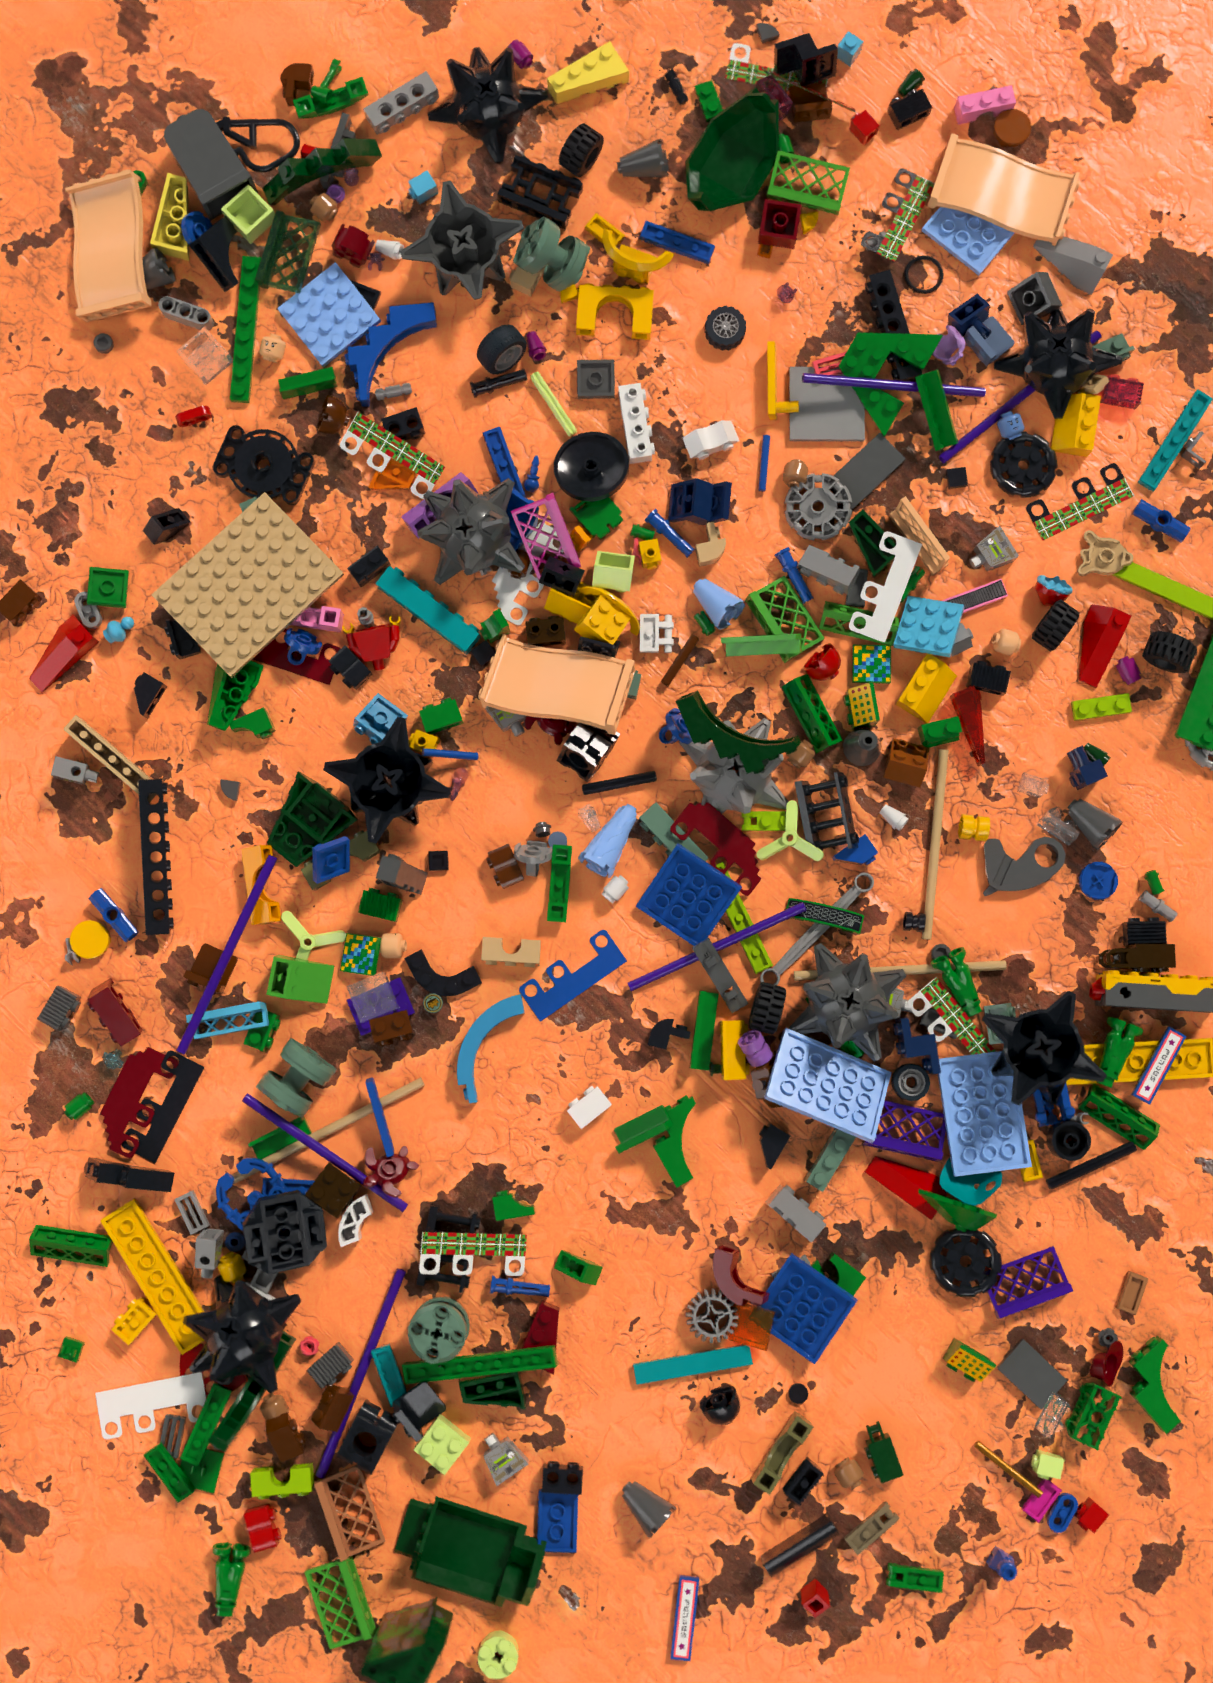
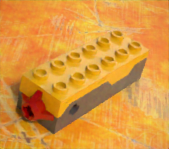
M1108 970L1103 971V974L1096 975V981L1090 985L1089 995L1092 1000H1095V1006L1213 1013V977L1210 976L1199 977V979L1195 975L1180 976L1178 978V974H1166L1159 977V973H1141V976H1139V972H1122V975H1120V971Z

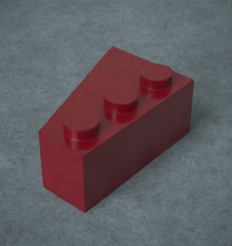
M110 978L91 990L87 1004L93 1012H97L101 1025L109 1029L113 1042H118L120 1046H123L141 1035L142 1028L131 1009H128L121 1000L123 999L121 993L117 994L111 984L114 981Z
M541 1300L521 1349L555 1345L556 1350L560 1307ZM555 1368L542 1369L554 1375Z

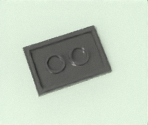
M1023 1338L996 1367L1041 1410L1068 1381Z

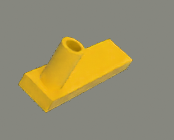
M767 341L769 420H777V413L799 412V401L777 402V347L775 341Z

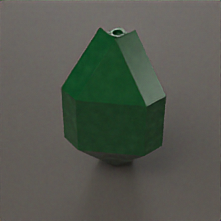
M755 87L711 119L685 161L687 196L698 210L713 211L754 200L774 167L779 150V100H770L766 93H760Z

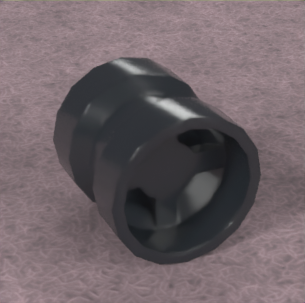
M905 912L903 930L910 931L913 928V930L923 933L926 915L924 913L913 915L912 912Z

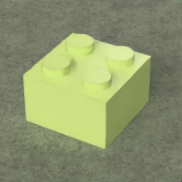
M249 184L221 208L223 215L228 218L234 228L250 244L277 221L274 210Z
M597 551L592 587H599L605 590L614 589L617 592H630L635 556Z
M439 1414L424 1433L423 1438L415 1445L414 1451L445 1475L467 1447L471 1437L442 1414Z

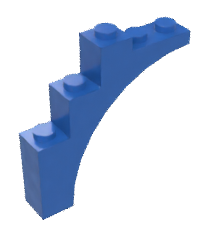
M434 302L389 306L390 313L386 314L388 325L369 326V333L366 334L367 345L348 347L345 361L346 365L350 366L351 371H354L355 383L358 382L359 389H356L357 401L360 400L362 407L370 406L372 379L378 365L387 352L409 335L421 330L437 327Z

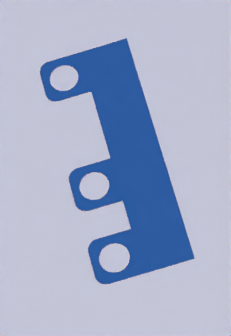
M601 930L590 938V943L599 955L574 973L569 971L562 960L556 961L547 968L546 972L555 984L547 992L542 990L535 979H530L520 986V993L540 1022L627 962L606 930ZM600 935L608 939L607 945L603 948L598 947L595 943L596 938ZM555 966L563 967L564 975L561 978L553 976L552 969ZM530 984L535 985L537 988V994L533 997L525 994V988Z

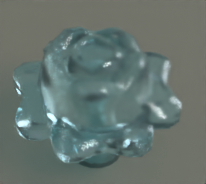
M115 1049L113 1053L104 1052L102 1056L104 1065L112 1070L122 1068L124 1064L120 1059L122 1052L118 1049Z

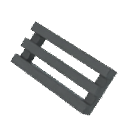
M166 1414L160 1442L165 1446L169 1422L172 1419L167 1451L173 1458H178L186 1417ZM178 1420L180 1421V1425L175 1445V1451L172 1452L171 1449L176 1429V1423Z

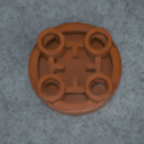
M1008 109L997 116L993 132L999 145L1002 147H1016L1027 141L1031 132V122L1024 112L1018 109Z

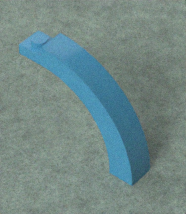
M522 994L501 1000L484 1011L470 1027L463 1040L458 1055L457 1081L458 1086L466 1084L463 1092L465 1100H469V1104L478 1102L474 1080V1064L477 1051L486 1035L495 1026L510 1017L525 1014Z

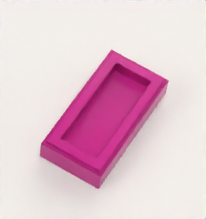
M1042 1479L1037 1486L1043 1491L1042 1496L1038 1498L1032 1493L1021 1508L1038 1523L1062 1491L1054 1483L1046 1479Z

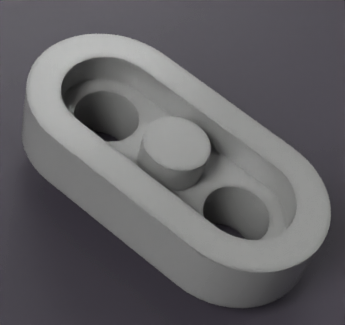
M80 592L76 595L74 603L81 621L87 628L96 629L102 623L99 608L95 605H83V602L87 600L88 592ZM92 617H95V621L91 623L90 619Z

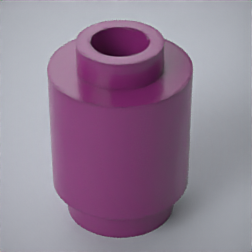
M514 40L508 45L507 48L513 50L514 62L520 69H527L531 66L533 54L521 41Z
M1126 656L1118 660L1119 664L1116 665V668L1123 682L1129 685L1142 679L1140 676L1141 672L1133 657L1129 659Z

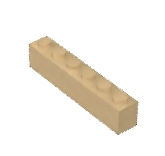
M75 715L63 728L65 732L137 794H139L138 780L152 779L79 716ZM151 793L148 795V801L156 804L159 802V796Z

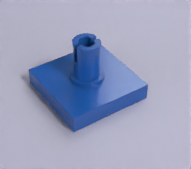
M343 836L324 844H317L312 848L313 881L318 884L350 872L349 838Z

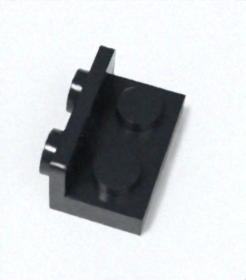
M165 620L167 626L164 629L167 637H170L172 644H169L172 655H175L178 659H183L201 653L199 644L176 620Z

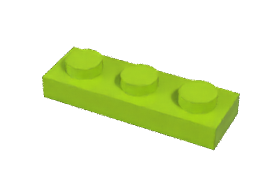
M1129 693L1071 702L1074 721L1132 712Z

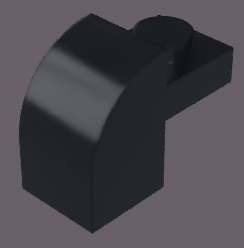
M664 1019L657 1022L651 1029L647 1045L666 1050L670 1035L689 1039L691 1032L687 1031L688 1027L676 1024V1028L672 1027L674 1019Z

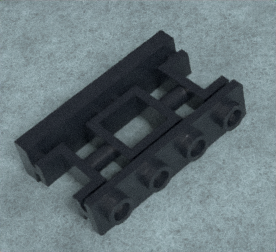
M515 155L514 162L511 164V171L517 173L512 186L506 183L502 184V188L500 187L497 193L498 202L538 219L546 217L559 228L566 230L569 224L568 220L571 218V210L566 209L565 206L570 196L577 199L580 198V194L583 192V183L578 178L565 176L559 170L553 171L542 163L536 164L525 156ZM524 171L533 174L530 182L522 179ZM536 182L551 187L546 200L531 194ZM558 185L567 188L564 196L556 193ZM518 186L526 189L524 197L515 194ZM552 200L560 203L558 211L549 208Z

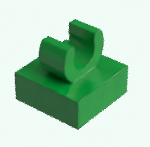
M68 1336L64 1337L58 1357L77 1363L85 1342Z

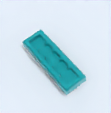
M389 1343L371 1350V1354L390 1407H393L392 1402L406 1393L407 1390Z

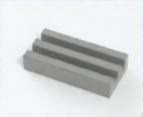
M194 1190L174 1199L191 1235L210 1226ZM189 1196L191 1197V1199H192V1201H193V1203H194V1206H195V1208H196V1210H197V1212H198V1214H199V1216H200V1218H201V1220H202L203 1225H201V1223H200V1221H199V1219H198V1217H197V1215H196V1213H195V1210H194V1208H193V1206H192V1204H191V1202H190V1200H189V1198H188ZM183 1199H184V1201H185V1203H186V1205H187V1207H188V1209H189V1211H190V1213H191V1216H192V1218H193V1220H194V1222H195V1224H196V1226H197V1228H195V1229H194V1227H193V1225H192V1223H191V1220H190V1218H189V1216H188V1214H187V1212H186V1210H185V1208H184V1206H183V1203H182V1201H181V1200H183Z

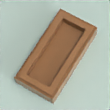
M1128 1271L1116 1308L1136 1316L1149 1278Z

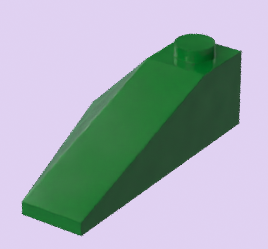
M250 661L231 678L217 664L207 725L226 731L238 714L242 704L249 698L248 696L251 691L258 685L263 665Z
M922 1189L918 1191L949 1223L955 1224V1229L966 1232L967 1229L976 1231L994 1220L997 1216L995 1213L956 1199Z

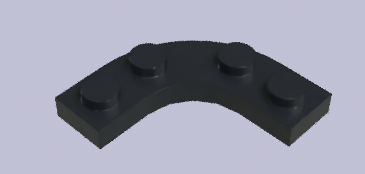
M422 949L404 958L415 980L424 989L433 994L455 996L482 984L474 966L456 975L447 977L437 974L432 969Z

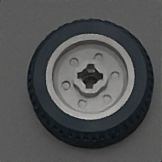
M499 326L488 333L481 341L477 349V359L490 374H502L513 368L521 360L526 351L527 342L514 326Z

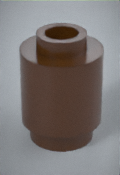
M517 549L516 553L525 568L521 573L509 569L508 572L511 577L521 579V577H526L531 561L527 551Z

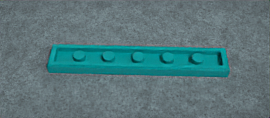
M1199 389L1195 391L1137 483L1152 492L1156 490L1213 398Z
M744 1344L634 1363L633 1367L636 1385L753 1365L750 1345Z

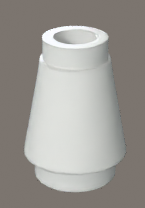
M377 240L375 244L376 251L393 260L402 258L400 251L404 249V245L400 244L399 241Z
M887 804L879 812L894 830L900 831L909 820L906 814Z

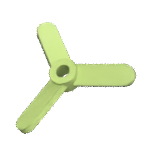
M790 800L786 804L785 832L781 838L758 850L757 857L760 860H765L788 846L794 847L815 861L823 859L824 853L822 850L802 839L797 834L798 804L796 801ZM792 835L793 840L789 842L788 838Z
M284 911L281 914V920L300 941L296 958L308 960L312 948L345 941L346 933L343 930L312 935L306 931L290 911ZM305 939H310L312 943L306 945L304 941Z

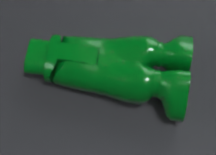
M964 947L956 948L948 954L955 966V970L951 968L947 956L943 955L931 961L932 967L943 972V981L951 990L962 1010L966 1012L967 1016L971 1017L982 1011L979 1005L981 1002L972 980L970 968L963 962L966 955Z
M1108 1017L1106 1022L1112 1030L1106 1035L1099 1065L1107 1076L1104 1082L1097 1083L1112 1088L1114 1080H1118V1076L1134 1048V1038L1141 1036L1143 1029L1133 1024H1126L1127 1022ZM1125 1028V1035L1121 1038L1122 1031Z
M223 1542L213 1545L212 1552L219 1556L215 1563V1606L217 1607V1616H233V1608L237 1604L240 1584L245 1570L243 1558L248 1557L251 1552V1547L248 1545L234 1544L232 1562H230L231 1543Z

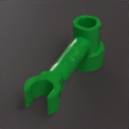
M335 58L332 60L329 72L319 87L315 85L312 87L311 97L317 98L325 104L331 103L333 90L328 87L335 75H338L342 70V66H339L340 60Z

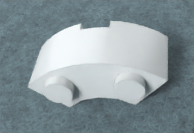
M720 420L708 427L695 429L684 436L683 441L690 458L703 460L709 457L710 454L721 450H731L734 448V444L739 442V438L732 421Z
M368 1194L355 1200L343 1214L338 1230L340 1247L362 1238V1224L366 1217L374 1212Z

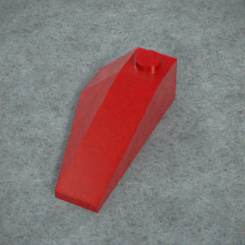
M1093 604L1090 606L1083 622L1084 631L1081 644L1082 655L1080 658L1079 681L1097 688L1132 615L1113 607Z
M73 614L59 626L29 679L43 693L97 645L99 641Z
M875 1156L864 1171L930 1220L934 1218L937 1211L918 1193L919 1189L942 1196H947L948 1194L947 1191L942 1189L939 1183L940 1178L936 1175Z

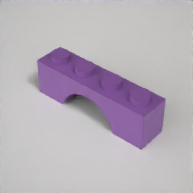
M460 472L434 493L451 498L453 482L457 479H460L475 492L477 490L470 479ZM425 499L401 516L410 531L418 539L417 531L436 519Z

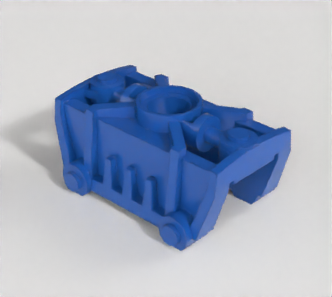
M1066 1083L1057 1104H1055L1060 1108L1062 1120H1058L1057 1116L1053 1114L1052 1109H1055L1054 1105H1050L1048 1101L1043 1100L1039 1089L1033 1093L1036 1107L1035 1118L1039 1123V1127L1056 1124L1060 1121H1070L1075 1116V1109L1070 1104Z

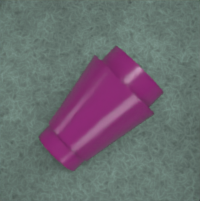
M535 331L528 332L526 334L529 356L534 361L545 358L546 347Z

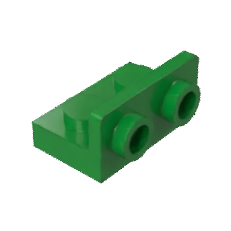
M268 1011L269 1026L249 1029L243 1044L259 1049L262 1052L271 1049L274 1038H272L274 1030L277 1031L281 1020H279L280 1015ZM262 1012L255 1013L253 1017L255 1023L263 1022Z

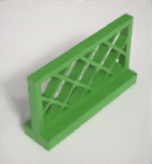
M778 150L767 198L802 204V207L838 215L850 168ZM780 156L788 158L791 162V165L783 170L779 164ZM801 161L806 162L810 168L800 174L796 167ZM818 166L825 167L827 174L821 178H818L814 171ZM794 167L798 176L789 181L784 172ZM837 170L844 171V179L837 183L832 173ZM811 171L816 181L807 186L803 176ZM781 174L787 182L781 187L773 185L775 178ZM830 176L834 185L825 190L820 181ZM800 178L805 188L796 191L791 184ZM816 183L819 184L823 191L819 195H813L809 189ZM835 187L840 193L838 201L830 199L827 192Z
M785 575L760 590L750 593L745 599L766 635L786 634L781 630L782 623L792 626L790 634H793L795 627L804 629L803 638H801L802 652L825 639ZM781 582L786 587L785 594L776 592V586ZM764 592L772 594L770 603L763 601L760 594ZM774 595L784 598L783 606L773 604ZM787 599L795 601V610L786 607ZM772 608L782 610L780 619L772 616ZM784 611L794 613L793 622L783 620ZM797 615L805 617L806 625L796 623ZM807 630L814 632L817 639L814 641L806 639ZM800 653L779 655L783 662L787 663Z
M352 1556L342 1562L338 1559L307 1569L304 1572L330 1649L362 1639L365 1641L375 1635L377 1628ZM338 1565L341 1573L339 1578L329 1574L331 1567ZM317 1572L324 1576L321 1584L313 1580L312 1573ZM326 1578L336 1582L333 1591L323 1586ZM338 1585L346 1588L347 1594L345 1598L335 1593ZM320 1591L330 1595L327 1604L320 1600ZM333 1597L343 1602L340 1610L330 1606ZM345 1604L352 1607L354 1612L352 1617L342 1612ZM327 1610L337 1615L334 1623L326 1619L325 1613ZM339 1616L349 1621L346 1630L336 1625ZM351 1624L358 1626L361 1634L354 1635L348 1632ZM334 1629L343 1634L340 1641L334 1642L332 1637Z

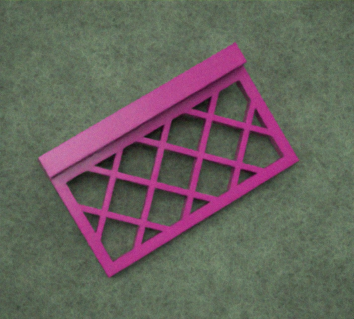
M554 493L546 495V498L511 511L538 581L541 577L538 570L540 563L546 564L547 560L543 559L546 550L555 553V559L560 555L567 559L568 564L578 568L581 567L579 557ZM545 504L547 511L544 516L534 513L537 506ZM522 512L530 514L527 523L519 521L517 514ZM533 516L542 519L539 528L529 525ZM545 521L554 526L551 534L541 530ZM527 528L537 532L533 540L525 537L524 534ZM540 533L549 537L546 545L536 542ZM552 538L560 541L558 551L548 547ZM534 545L543 548L540 557L532 555L531 551Z

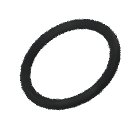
M930 256L913 258L907 264L904 273L907 285L913 291L922 294L931 293L939 288L944 275L941 264ZM929 260L938 267L940 277L938 283L933 288L922 290L912 285L908 277V271L914 262Z

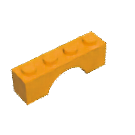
M258 845L241 849L247 899L268 855L273 856L272 845ZM264 888L250 916L251 925L281 922L279 902L269 898Z

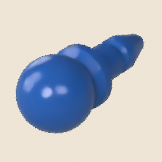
M535 455L532 461L531 474H527L528 478L524 482V487L528 492H535L539 488L538 479L540 476L536 475L539 466L537 455Z

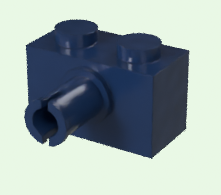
M977 293L948 314V325L954 326L962 337H964L969 328L974 326L980 335L986 339L992 332L983 324L989 318L990 304Z

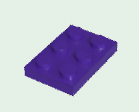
M401 977L347 1000L361 1036L371 1032L370 1019L408 1010L409 1015L415 1013Z

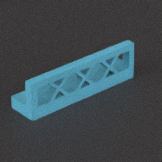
M258 1001L205 1011L200 1023L205 1022L210 1027L203 1034H199L198 1027L194 1039L269 1026L267 1004ZM256 1012H262V1023H255L251 1020ZM193 1014L186 1015L187 1023L190 1022ZM237 1016H242L246 1019L240 1027L233 1023ZM219 1019H224L228 1023L223 1030L215 1027Z

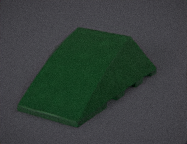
M299 771L293 786L290 788L289 796L281 809L279 819L276 821L267 841L268 845H272L274 850L295 867H298L312 856V848L317 844L330 842L358 820L350 808L319 782Z

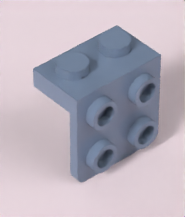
M993 316L983 322L992 331L988 338L984 339L974 326L969 328L964 335L966 344L975 352L979 360L986 367L1012 348L1015 343Z

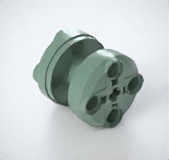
M542 217L523 230L513 263L531 274L539 272L545 266L543 273L544 282L554 290L561 292L580 280L590 247L574 236H567L558 244L560 228L550 219Z
M290 1038L283 1047L280 1056L291 1067L283 1077L268 1070L262 1076L256 1088L283 1110L303 1118L313 1103V1100L302 1091L305 1085L311 1079L325 1086L337 1069L313 1049Z
M435 1297L424 1302L411 1319L408 1327V1340L414 1353L430 1364L443 1363L453 1359L461 1351L470 1330L468 1314L459 1302L450 1297Z

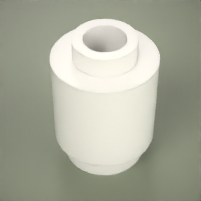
M621 875L619 877L614 876L603 888L602 895L612 904L615 901L618 902L629 889L627 886L629 882Z

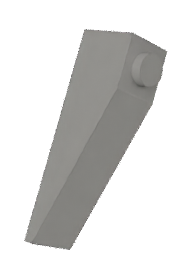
M1064 236L1062 240H1058L1056 246H1052V242L1036 240L1033 248L1048 262L1058 268V272L1061 275L1064 274L1075 288L1089 295H1092L1113 256V254L1097 246Z

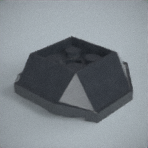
M299 1190L258 1198L242 1223L248 1264L268 1274L309 1266L318 1254L327 1247L323 1209ZM282 1228H287L284 1233H279Z

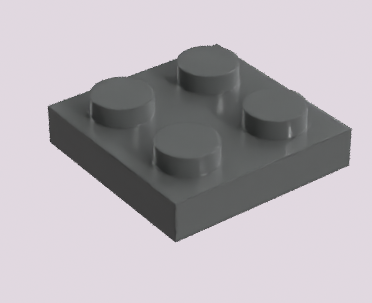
M577 360L578 399L615 398L614 360Z

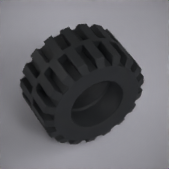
M585 123L577 126L568 136L561 149L559 165L575 176L582 177L596 162L603 147V135Z
M1061 599L1056 601L1034 630L1032 639L1050 652L1055 650L1077 622L1080 612Z
M1155 631L1150 634L1142 657L1159 669L1173 673H1186L1192 664L1197 647L1188 639L1177 634Z
M762 982L758 986L749 1018L750 1029L759 1030L771 1035L776 1032L786 999V989L784 987Z

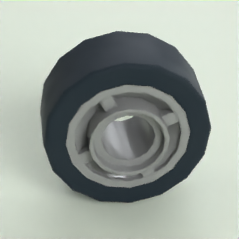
M904 1064L898 1067L892 1075V1089L902 1099L909 1101L919 1100L929 1090V1075L919 1065ZM909 1077H913L915 1080V1085L911 1088L906 1085V1080Z

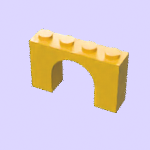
M590 283L579 285L576 335L595 336L596 316L599 309L607 303L620 302L626 305L633 315L632 339L650 340L654 290H650L647 287L633 289L629 286H622L621 288L611 285L594 286Z

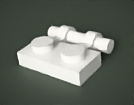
M640 614V653H659V645L664 646V653H672V646L674 645V639H672V629H674L672 615H665L664 622H659V614ZM659 629H664V638H659Z

